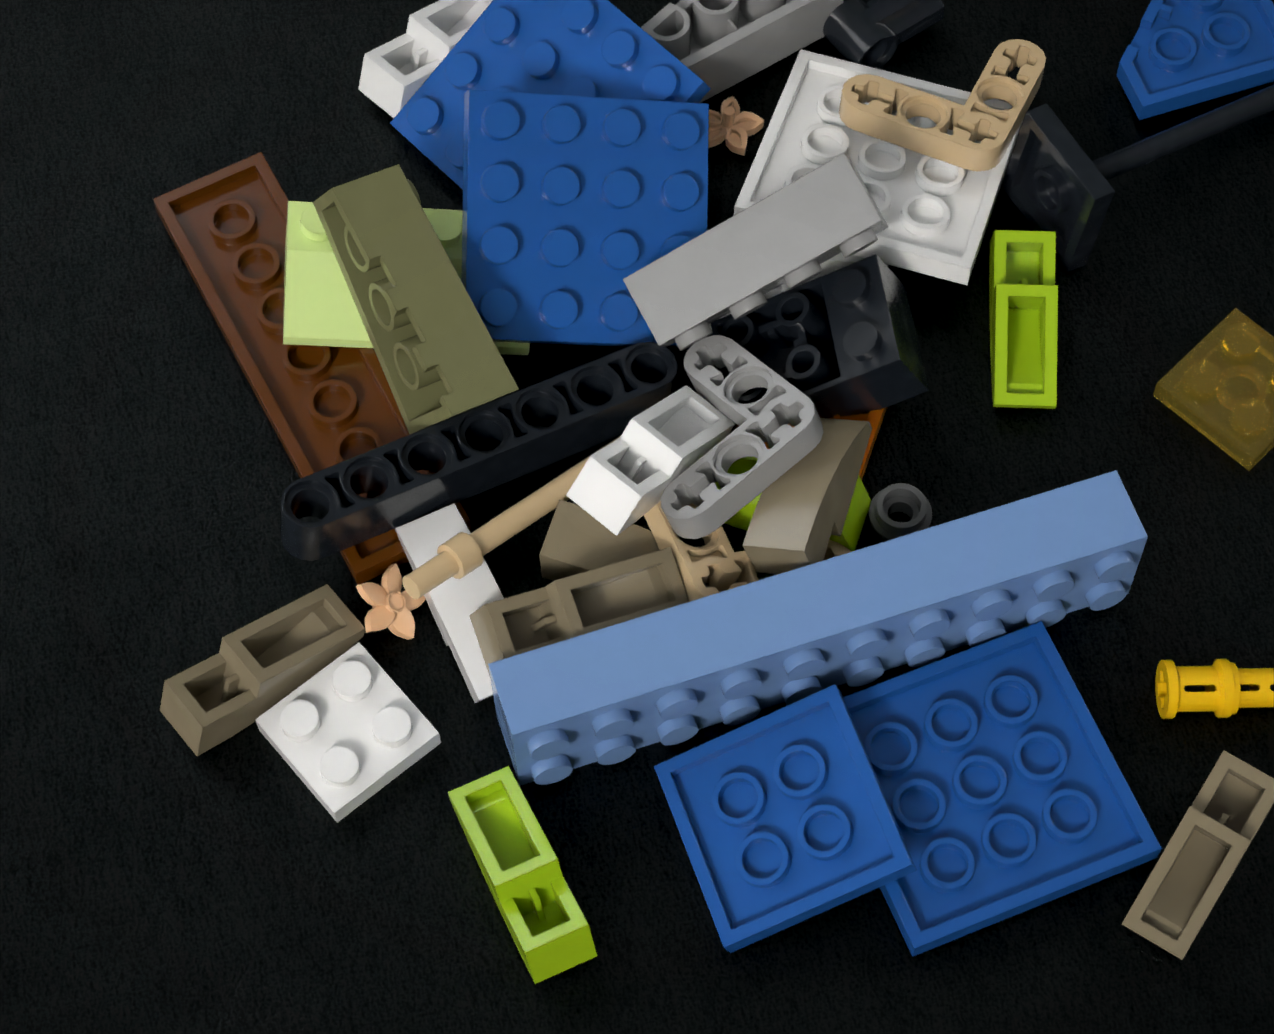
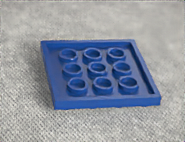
M493 0L390 124L463 189L464 93L469 89L699 103L711 88L608 0Z
M469 89L464 93L461 281L494 342L632 346L646 341L657 343L623 279L707 231L709 104ZM676 342L665 346L667 348H678Z
M1042 621L843 697L917 869L913 873L880 887L912 957L1158 858L1162 848Z

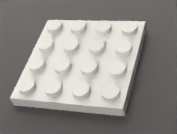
M801 49L736 201L734 215L845 153L854 163L888 225V228L876 234L878 240L875 243L854 254V256L868 258L877 254L885 264L968 285L1021 124L1002 160L996 167L978 172L963 169L857 132L847 127L841 121L839 107L844 83L849 78L862 74L880 76L961 105H965L971 92ZM998 99L983 101L993 109L1008 110L1012 108L1008 102ZM892 110V115L896 116L897 111ZM912 117L908 119V122L915 127L932 128L937 125L929 118ZM948 129L947 134L952 135L953 130Z

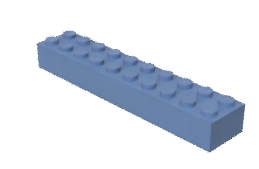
M1115 470L489 663L488 667L496 715L519 785L534 781L538 785L552 784L568 777L575 768L597 761L601 765L616 764L631 757L638 748L661 742L663 745L679 744L695 736L699 729L721 722L728 726L739 725L755 718L762 709L784 702L786 705H790L834 684L838 686L847 683L850 687L863 686L881 677L886 670L905 664L913 668L923 667L939 660L946 651L965 645L973 648L1004 636L1007 632L1030 626L1040 621L1047 628L1058 623L1067 613L1086 607H1090L1093 611L1110 608L1121 602L1129 594L1148 536L1119 474Z

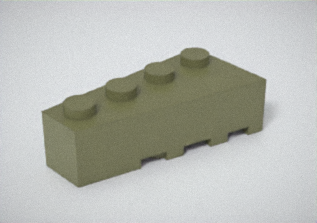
M399 164L333 187L313 202L409 434L428 428L519 389L422 209L420 197L415 186L409 179H406Z

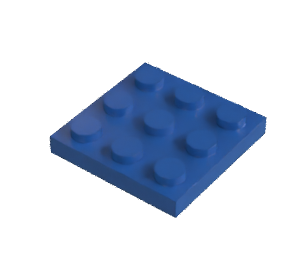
M836 684L654 766L723 947L730 953L917 871L842 693Z

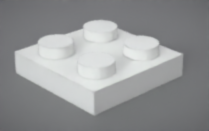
M360 642L255 719L259 731L337 823L441 743L439 732Z

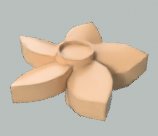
M734 96L725 99L721 104L720 113L709 110L708 148L715 147L725 140V144L731 152L745 156L748 137L755 135L764 127V119L753 112L743 111L740 113V106Z
M397 563L391 564L382 576L381 586L373 582H366L356 586L363 600L372 606V609L365 616L366 633L388 628L394 635L406 640L414 638L415 621L411 610L418 608L426 599L424 596L419 599H413L406 590L401 591L402 577Z

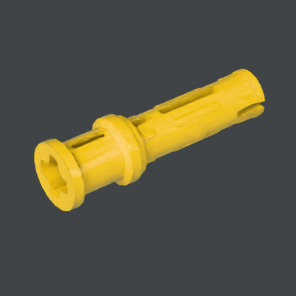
M1216 659L1212 666H1176L1172 660H1160L1155 678L1156 703L1159 715L1163 719H1173L1177 712H1214L1218 718H1229L1231 715H1235L1239 708L1274 707V691L1270 689V686L1274 685V668H1237L1234 662H1230L1227 659ZM1240 685H1248L1249 691H1241ZM1204 686L1205 691L1186 692L1184 687Z

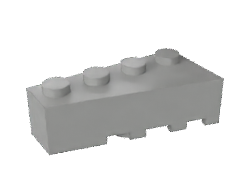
M681 0L676 5L672 3L666 5L641 28L711 88L699 102L701 103L824 37L823 27L825 21L844 0Z
M843 153L627 276L623 281L658 345L669 346L676 342L679 350L682 351L691 347L699 340L710 336L713 333L709 326L710 323L729 313L732 314L734 320L748 315L768 302L764 294L784 283L788 285L789 289H792L812 279L823 271L819 264L840 253L847 258L867 248L878 240L876 234L888 228V225L854 163Z

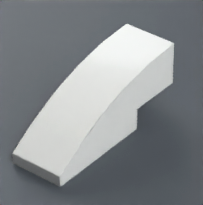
M439 0L409 15L405 34L364 54L358 89L394 118L493 0Z
M686 385L633 417L619 439L592 454L566 496L617 536L661 501L664 489L670 482L730 433L735 423Z
M454 503L395 529L413 570L438 555V547L458 533L470 534ZM483 557L482 565L463 578L456 579L451 577L424 595L444 642L453 653L474 703L493 696L491 679L469 615L487 603L504 599Z

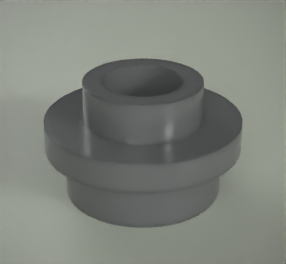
M906 483L892 484L879 491L873 497L869 507V524L873 532L880 539L888 541L930 528L932 508L926 496L918 488ZM894 512H903L911 520L909 522H896L890 519L889 515Z

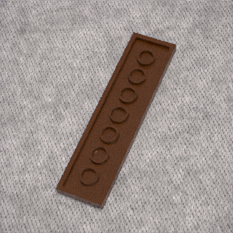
M262 152L153 199L160 219L300 479L410 435L373 348L283 344L285 241L289 200ZM419 470V471H417V472H419V473H421V474H427V475H430V474H434V473H435V472H433V471H431V470ZM373 493L359 494L363 498L379 497ZM460 502L455 503L469 531L472 532L470 519ZM395 529L340 551L357 585L383 574L391 564L397 563V566H400L409 561Z

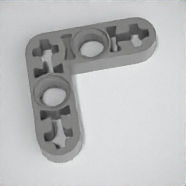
M712 335L694 343L687 350L683 359L684 368L696 392L739 426L671 481L663 491L661 508L673 531L685 539L705 537L717 530L810 453L819 444L824 433L815 405L807 395L734 340L722 335ZM713 365L718 368L726 366L729 375L724 379L722 373ZM756 387L767 389L765 395L756 402L749 404L738 403L741 395L749 389ZM764 442H767L770 449H767ZM747 456L758 458L752 469L738 475L727 473L729 467L740 458ZM715 482H718V483H719V485H720V487H721L720 490H718V488H717ZM693 503L695 506H698V507L694 509V508H692L691 506H688V505H690V504Z

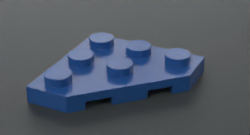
M1151 0L1141 19L1140 27L1131 44H1128L1119 62L1116 75L1138 119L1142 120L1273 82V2L1271 0Z

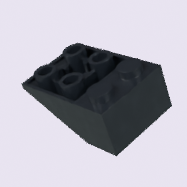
M877 254L766 299L768 302L740 319L734 320L732 314L711 323L713 335H722L734 340L807 395L814 403L820 418H833L835 415L842 417L866 414L929 391L906 287ZM726 366L719 368L725 379L729 375ZM764 387L749 389L741 395L738 403L749 404L756 402L765 395L767 389ZM735 423L732 429L735 430L739 426Z

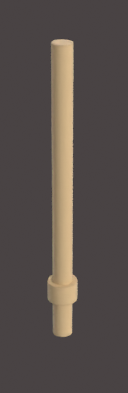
M620 436L617 437L616 439H614L613 441H611L610 443H612V442H614L615 440L619 439ZM590 456L469 535L460 532L441 544L437 550L438 555L402 578L406 592L413 599H419L449 578L461 579L481 566L484 555L557 508L559 500L567 501L570 499L566 494Z

